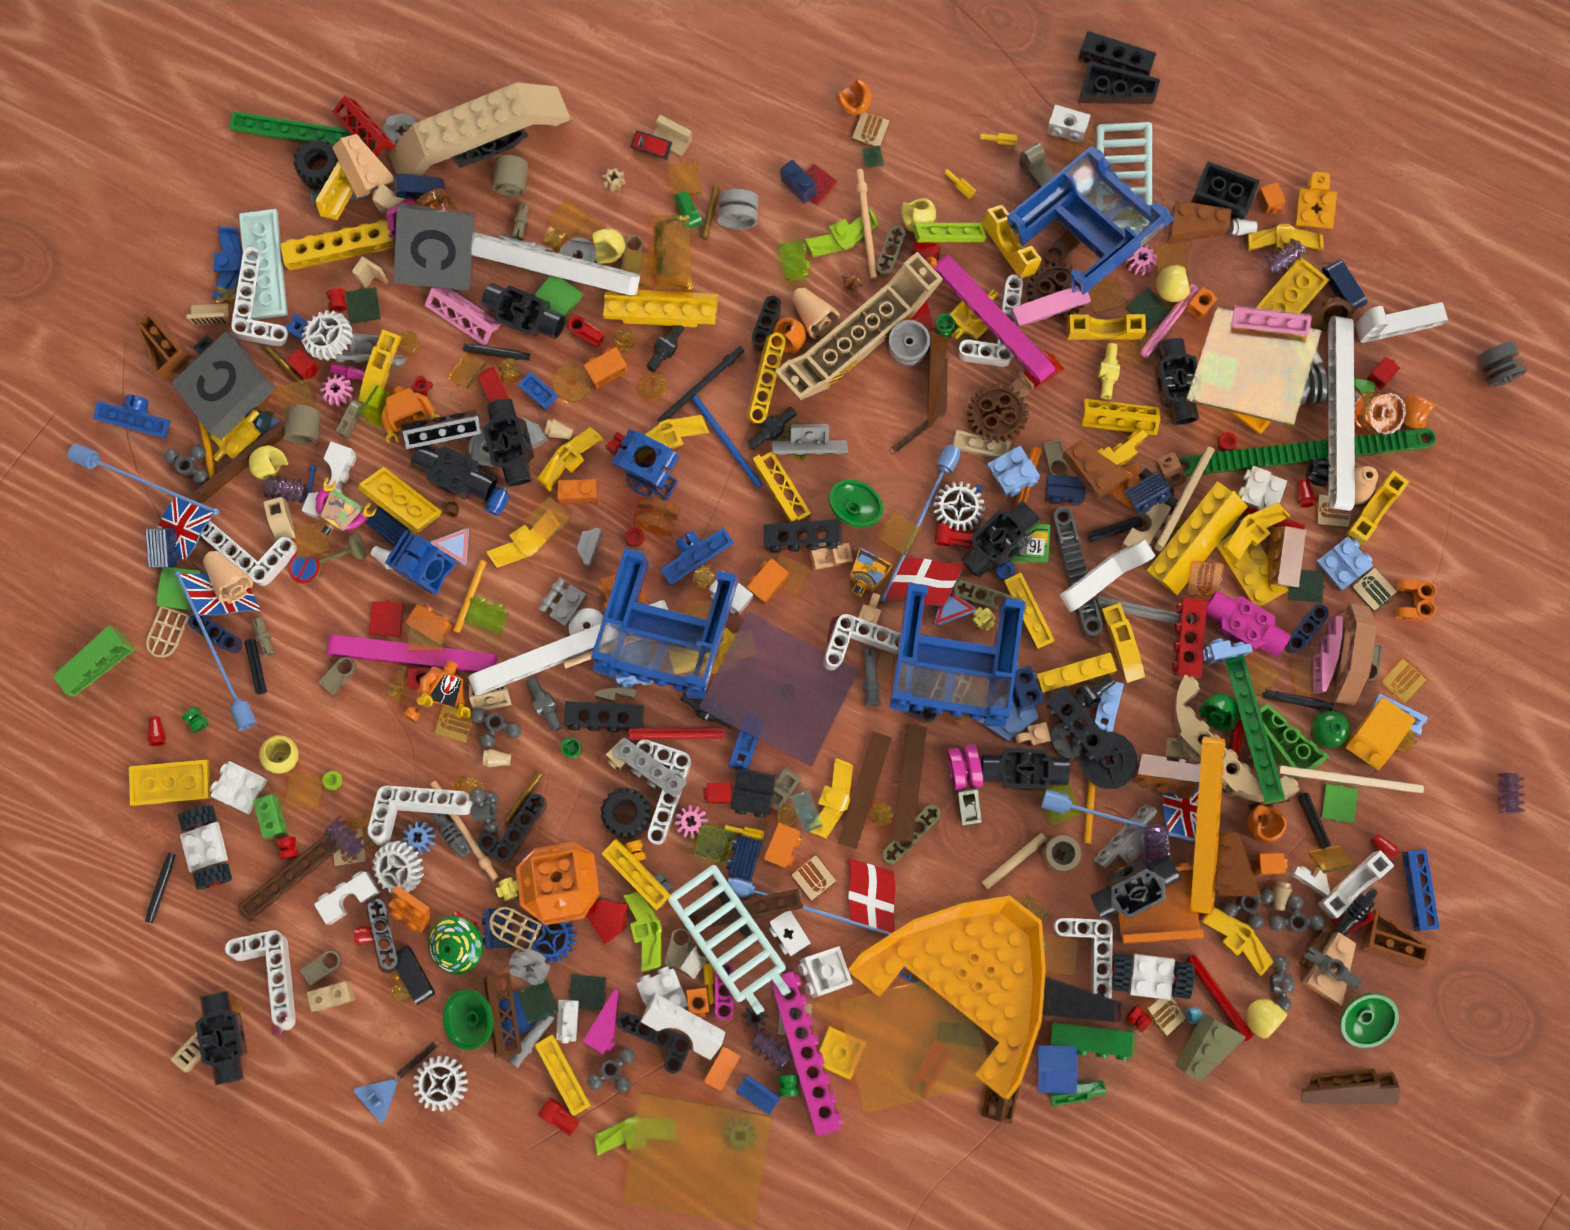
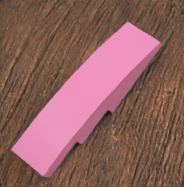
M1072 288L1011 310L1019 327L1050 318L1055 314L1069 311L1074 307L1088 304L1091 302L1088 292L1082 294L1081 291L1077 290L1073 293Z
M1334 616L1327 619V635L1320 637V654L1313 655V694L1326 692L1334 674L1342 640L1343 616Z

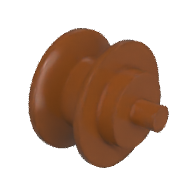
M853 270L850 273L847 272L846 276L842 275L841 277L844 279V287L846 288L850 285L852 286V291L858 288V286L863 285L860 282V273L855 276L853 275Z

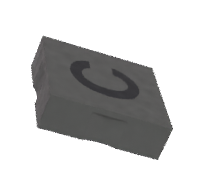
M400 204L397 207L394 283L469 291L472 286V244L475 236L476 212L452 209L436 210L425 206Z
M226 331L171 382L206 430L221 440L242 421L248 412L257 407L276 389L264 372L254 364L252 357L241 343Z

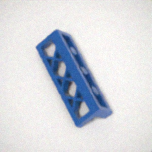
M1427 850L1402 852L1414 931L1440 929ZM1422 854L1423 863L1418 867L1417 855ZM1420 873L1426 878V883L1423 887L1421 886ZM1423 893L1429 897V903L1426 907L1424 904ZM1426 913L1432 917L1433 925L1428 926Z

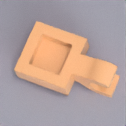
M872 594L869 606L863 604L858 618L877 624L881 610L876 609L880 595Z
M1046 722L1027 726V733L1015 736L1017 744L1030 741L1031 746L1051 741Z

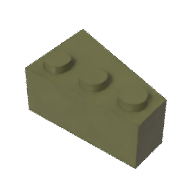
M1203 1013L1175 1066L1202 1081L1246 1037L1208 1014Z

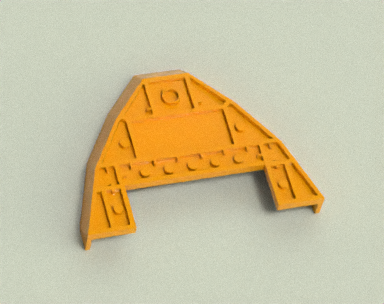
M1011 896L967 902L914 919L862 952L849 967L848 972L879 998L905 967L999 1043L976 1072L975 1076L1007 1102L1021 1084L1042 1022L1046 971L1042 920Z

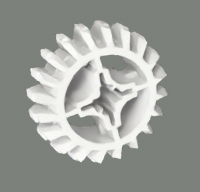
M327 310L324 314L319 312L317 317L312 315V321H307L308 326L303 327L305 332L301 335L305 349L313 357H317L320 360L324 358L329 361L330 357L336 359L337 354L342 355L343 350H348L346 345L352 344L350 340L353 337L351 333L352 327L349 321L340 313L337 314L334 311L330 313Z
M962 481L959 482V487H956L955 482H952V488L949 485H945L946 492L940 489L939 494L941 496L936 495L935 500L938 502L933 503V507L939 508L934 510L935 515L940 514L936 520H944L942 524H948L949 528L953 526L956 531H959V527L966 531V526L972 530V523L978 525V519L983 517L979 512L985 510L983 506H979L984 504V500H978L981 497V493L974 494L977 490L976 487L969 490V483H967L966 488L962 487ZM957 493L955 501L944 503L948 496ZM963 494L970 497L974 505L966 503L963 499ZM960 499L961 506H963V508H961V511L958 515V510H956V506ZM944 509L951 511L955 516V520L949 518ZM969 511H974L973 515L970 518L961 521V515L963 513H969Z
M389 842L380 847L379 851L375 853L376 857L372 860L375 865L372 869L376 871L374 877L379 879L377 883L383 884L382 889L388 888V892L392 893L398 885L406 892L415 889L421 882L420 878L424 875L421 870H423L424 866L420 865V862L423 859H418L417 855L419 852H413L414 846L408 847L407 842Z
M437 1056V1062L433 1057L429 1058L430 1065L427 1062L422 1063L425 1070L422 1068L417 1069L421 1076H414V1079L419 1081V1083L413 1084L414 1088L419 1087V1091L414 1093L415 1096L421 1094L422 1097L418 1100L419 1103L426 1100L424 1107L428 1108L432 1104V1111H436L438 1105L440 1112L444 1111L445 1105L448 1110L452 1109L451 1102L454 1105H458L459 1101L457 1098H464L460 1091L465 1092L468 1089L462 1086V1084L468 1083V1079L462 1080V1076L467 1074L466 1071L459 1072L463 1065L460 1064L455 1067L457 1060L453 1059L449 1063V1056H446L444 1061L442 1056ZM445 1067L450 1072L442 1076L435 1072L433 1068ZM429 1074L432 1085L427 1091L426 1078ZM453 1076L456 1080V1087L454 1093L451 1092L452 1089L449 1085L450 1080L453 1078ZM438 1078L439 1080L447 1078L442 1084L444 1089L442 1087L436 1088L439 1083ZM439 1091L446 1095L448 1099L437 1100L431 1097V1095Z

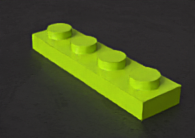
M914 223L912 227L917 242H984L986 239L982 223Z

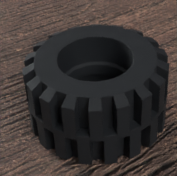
M317 138L316 141L310 139L309 143H302V148H297L298 154H294L295 161H293V165L300 179L307 187H312L315 190L320 188L322 190L339 160L332 149L334 146L332 143L329 144L327 140L322 142L321 139ZM316 160H328L322 169L310 170Z
M623 787L622 789H615L613 793H609L608 797L603 800V806L600 809L603 825L613 835L621 838H632L635 835L638 836L647 828L646 826L650 822L651 815L650 805L639 791ZM628 801L636 806L637 816L632 823L624 825L615 819L614 812L620 803Z

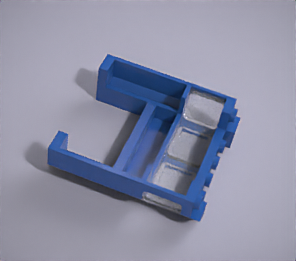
M1093 146L1089 147L1007 215L1008 225L1019 235V241L1022 246L1056 219L1100 258L1084 273L1079 272L1077 269L1070 273L1072 292L1075 293L1078 290L1082 294L1088 292L1175 219L1170 215L1165 206H1161L1157 202L1153 205H1148L1144 202L1141 195L1135 194L1127 183L1121 182L1117 175L1111 171V163L1105 158L1103 152L1096 150Z
M625 548L591 655L594 661L592 670L613 679L616 672L622 677L631 675L642 682H647V680L654 681V684L661 687L670 685L673 686V689L684 692L686 689L685 694L688 698H705L739 582L737 575L722 571L717 572L716 579L718 585L708 619L706 620L638 603L649 562L644 552Z
M909 582L906 588L889 708L907 713L909 706H912V710L923 711L924 709H931V713L935 714L949 712L950 716L953 717L968 715L970 716L969 719L972 720L984 718L983 726L1005 727L1006 719L1010 717L1025 601L1005 598L999 604L994 646L920 635L924 600L928 593L929 585Z

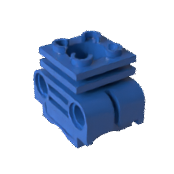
M628 429L621 443L627 450L619 448L611 464L663 490L670 476V473L663 470V468L672 471L680 455L666 445L637 430L635 432ZM641 450H650L655 453L656 461L648 468L639 467L635 463L637 453Z
M405 530L392 552L388 555L385 564L422 589L437 595L445 577L453 570L456 562L429 541L418 535L410 534Z

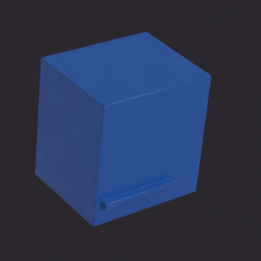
M1038 1046V1093H1077L1078 1065L1076 1046Z

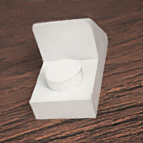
M1319 865L1313 875H1310L1312 872L1303 866L1294 867L1289 873L1321 896H1328L1330 894L1324 865Z

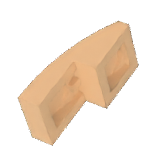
M844 543L843 546H838L837 549L822 548L809 552L813 570L853 562L849 543Z

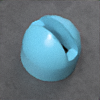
M1194 1007L1187 1008L1186 1019L1188 1023H1198L1202 1017L1201 1010Z

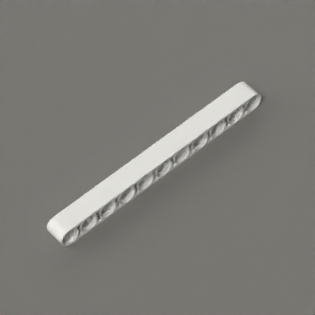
M475 233L472 244V255L627 295H637L640 275Z
M1332 316L1328 324L1329 464L1331 465L1329 466V506L1333 509L1351 511L1355 503L1354 323L1350 318Z
M665 600L650 604V606L669 610ZM601 624L468 676L475 696L487 693L561 664L565 660L592 651ZM605 625L598 648L616 642L618 632Z

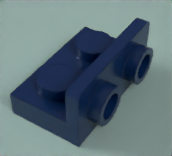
M486 908L485 913H482V924L485 925L486 932L482 935L483 945H486V949L513 947V945L497 938L490 929L491 915L499 908ZM507 909L499 911L506 916L510 914V910ZM496 914L493 922L502 926L505 925L507 919ZM509 922V924H508V926H507V929H509V930H511V931H512V922H511V923ZM493 925L495 932L500 936L502 929ZM504 932L503 938L513 942L512 934Z

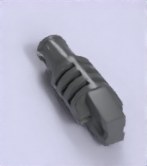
M432 813L430 815L439 826V833L461 859L471 853L465 837L454 822H449L444 814Z

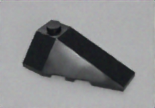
M520 129L453 156L451 159L459 168H463L516 147L528 137V134L524 129Z

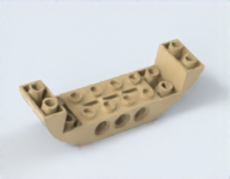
M1185 675L1176 693L1173 718L1178 734L1177 741L1198 762L1201 761L1202 745L1198 743V740H1203V737H1220L1218 735L1214 736L1209 731L1210 727L1203 720L1199 721L1195 717L1196 713L1189 706L1185 707L1197 695L1200 689L1196 679ZM1225 748L1222 788L1231 797L1236 795L1246 800L1264 802L1258 778L1256 779L1251 774L1253 772L1251 768L1245 763L1242 765L1237 760L1238 756L1233 750ZM1226 768H1231L1234 774H1229ZM1284 775L1280 779L1285 799L1293 796L1300 790L1297 787L1299 784L1293 777Z

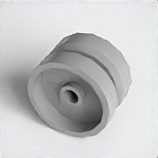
M730 189L721 192L718 197V207L720 208L718 210V223L731 229L755 227L758 224V212L756 210L758 209L759 196L754 192L744 189Z
M905 320L892 328L889 335L888 351L891 358L897 364L912 367L920 364L926 358L930 346V335L922 323L915 320Z

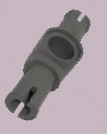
M536 677L528 679L526 683L533 695V701L531 702L538 715L546 719L552 732L560 730L563 726L555 713L557 706L550 693L542 689Z
M1312 946L1307 948L1306 951L1308 952H1305L1303 957L1317 964L1324 975L1333 977L1339 982L1343 981L1355 990L1360 988L1359 983L1362 984L1363 979L1348 971V968L1345 967L1341 960L1323 955L1312 948ZM1331 963H1335L1337 966L1334 974L1329 968Z

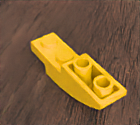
M382 329L377 345L373 347L358 401L377 408L388 380L389 369L401 336Z
M1144 430L1139 433L1135 431L1127 438L1129 441L1124 445L1122 443L1118 444L1113 451L1110 447H1107L1105 450L1101 448L1098 452L1120 467L1135 458L1138 453L1135 447L1141 444L1148 435Z
M1121 603L1103 608L1101 612L1113 641V649L1126 684L1145 678L1139 650Z

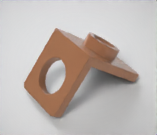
M1020 372L1019 377L1007 389L1009 390L1011 387H1014L1013 393L1020 391L1019 398L1026 397L1034 389V384Z
M1175 452L1157 459L1166 481L1173 487L1187 482ZM1173 475H1181L1178 481H1170Z

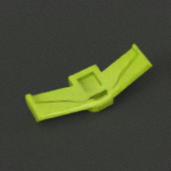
M869 208V219L872 231L874 228L878 226V223L873 211L871 210V208ZM862 215L850 225L846 219H843L829 226L831 234L804 239L812 257L843 250L846 251L854 247L864 237Z
M638 891L624 894L623 896L637 922L630 923L635 944L642 942V973L661 967L662 927L660 920L656 917L650 903Z
M629 1117L627 1120L595 1134L597 1155L623 1143L627 1144V1150L648 1146L647 1138L678 1140L674 1119Z

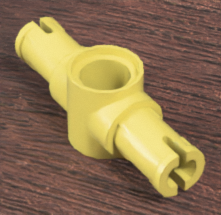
M1108 343L1106 345L1105 359H1103V362L1101 361L1098 378L1101 379L1102 383L1101 398L1107 400L1112 397L1113 384L1118 380L1120 364L1116 360L1118 345L1115 343Z

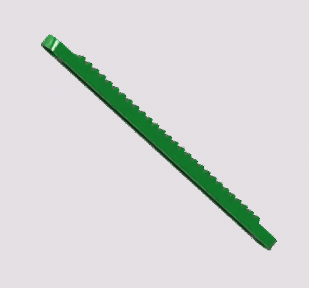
M1416 429L1354 436L1355 457L1427 449L1435 443L1436 435L1430 429ZM1422 434H1426L1429 436V443H1423L1421 441ZM1323 439L1321 441L1315 440L1305 443L1216 452L1212 454L1202 475L1250 470L1253 466L1268 468L1310 463L1317 458L1329 460L1328 440ZM1202 454L1180 457L1178 459L1180 463L1184 462L1188 465V471L1184 472L1185 477H1191Z

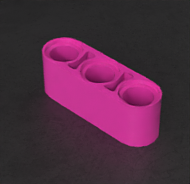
M726 962L725 964L728 965L730 968V973L728 974L729 976L734 972V969L731 963ZM715 971V1013L719 1019L728 1020L734 1012V997L731 993L728 996L720 995L719 988L725 984ZM722 1005H727L730 1008V1014L726 1017L721 1016L719 1013V1008Z

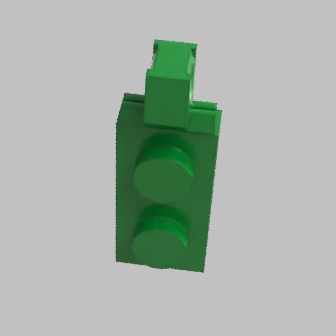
M1103 1080L1093 1081L1089 1084L1078 1083L1077 1093H1050V1104L1057 1106L1089 1101L1091 1097L1106 1095V1088Z

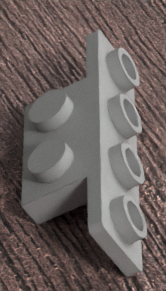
M353 334V337L350 338L352 343L350 344V352L342 351V355H336L335 361L345 362L347 360H354L355 363L369 361L373 347H376L380 335ZM395 355L391 365H402V363L407 361V355Z
M791 424L790 441H772V453L778 455H803L805 453H815L818 455L824 453L842 454L848 453V446L846 440H829V424Z
M623 738L613 751L614 755L632 768L630 771L639 778L641 775L648 779L646 781L648 785L654 789L658 786L674 798H677L687 784L685 780L626 738Z
M1145 804L1130 821L1146 825L1158 811ZM1125 824L1107 846L1098 853L1094 861L1106 868L1119 856L1126 865H1130L1155 840V837L1147 829Z

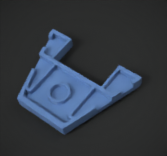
M1017 662L1016 670L1020 669V666H1019V663H1018V662ZM1019 676L1020 681L1026 683L1024 677ZM1009 693L997 701L994 707L1007 708ZM1026 694L1027 700L1032 702L1031 696ZM972 696L961 703L980 707ZM1012 699L1010 717L1006 719L1005 727H986L1008 742L1039 717L1035 708L1018 713ZM981 718V720H975V721H978V722H980L981 724H983L984 718Z

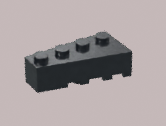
M1089 61L1078 103L1153 104L1161 79Z
M1045 975L1042 1016L1121 1022V1001Z

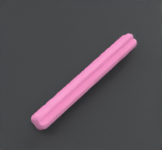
M1194 284L1189 286L1190 294L1185 299L1176 303L1140 351L1142 357L1147 359L1197 294L1199 291L1197 286Z

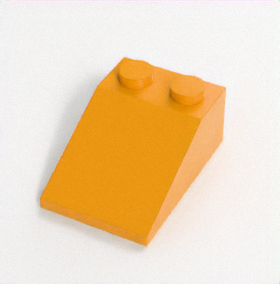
M1382 696L1350 735L1346 742V749L1379 771L1391 757L1416 719Z

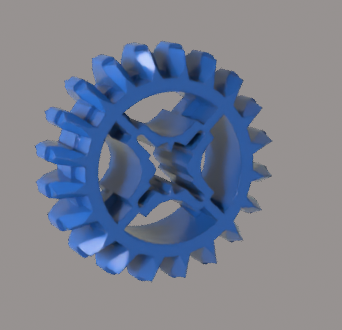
M571 921L559 923L563 928L553 931L549 925L542 924L543 935L534 941L531 948L546 958L545 963H547L548 958L550 964H554V958L560 963L562 962L561 955L565 958L569 957L565 952L566 950L574 951L569 945L577 943L571 940V937H576L577 933L570 932V930L575 929V925L568 927ZM527 923V926L536 931L538 924ZM524 930V934H529L527 939L532 940L534 933ZM548 932L550 934H557L552 943L551 941H542L546 939L545 937ZM566 934L565 943L559 950L557 941ZM547 944L552 949L553 954H545L537 946Z

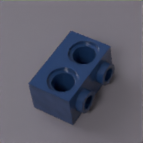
M1031 666L1016 670L1012 699L1018 713L1039 707L1044 703V693L1039 689L1037 674L1032 670ZM1019 676L1024 677L1026 683H1022ZM1006 680V683H1007L1008 688H1009V690H1010V682H1011V680ZM1026 694L1033 698L1032 702L1027 700Z

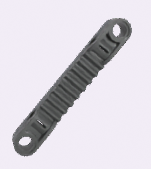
M1060 507L1054 512L1051 521L1069 587H1071L1084 577L1088 571L1082 556L1073 513L1067 507ZM1057 515H1064L1067 521H1060ZM1092 597L1075 610L1081 633L1087 638L1096 637L1103 628L1097 602ZM1087 624H1094L1096 631L1088 630Z

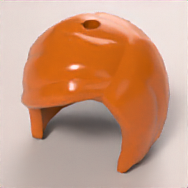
M858 78L837 94L836 100L846 113L860 115L870 108L872 92L864 80Z
M789 317L782 318L773 329V333H781L785 337L783 352L789 354L796 353L802 348L806 339V331L803 324L798 320ZM777 337L772 338V345L778 347L779 339Z
M1410 393L1403 399L1399 407V417L1408 427L1414 429L1423 428L1427 424L1426 419L1436 404L1415 393Z
M1259 805L1250 812L1247 819V828L1256 839L1262 842H1274L1284 834L1287 822L1285 816L1277 809Z

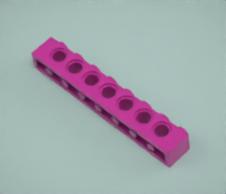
M794 971L782 974L780 976L786 985L795 991L793 999L785 998L773 980H771V984L816 1136H821L840 1130L839 1124L843 1122L840 1112H835L833 1104H837L834 1092H830L828 1084H831L828 1072L824 1073L822 1068L825 1061L822 1052L818 1053L816 1048L819 1041L816 1032L812 1033L810 1025H813L810 1013L806 1014L804 1008L807 1005L805 995L800 994L798 988L802 986L799 975H795ZM793 1007H797L801 1011V1016L797 1019L790 1016V1010ZM798 1027L805 1028L807 1031L806 1037L798 1038L795 1033ZM810 1047L813 1051L812 1056L809 1058L803 1057L801 1054L802 1048ZM809 1067H816L819 1074L816 1077H810L807 1074ZM816 1086L824 1089L825 1093L822 1097H816L813 1094V1089ZM827 1106L830 1109V1115L822 1117L819 1114L820 1107Z

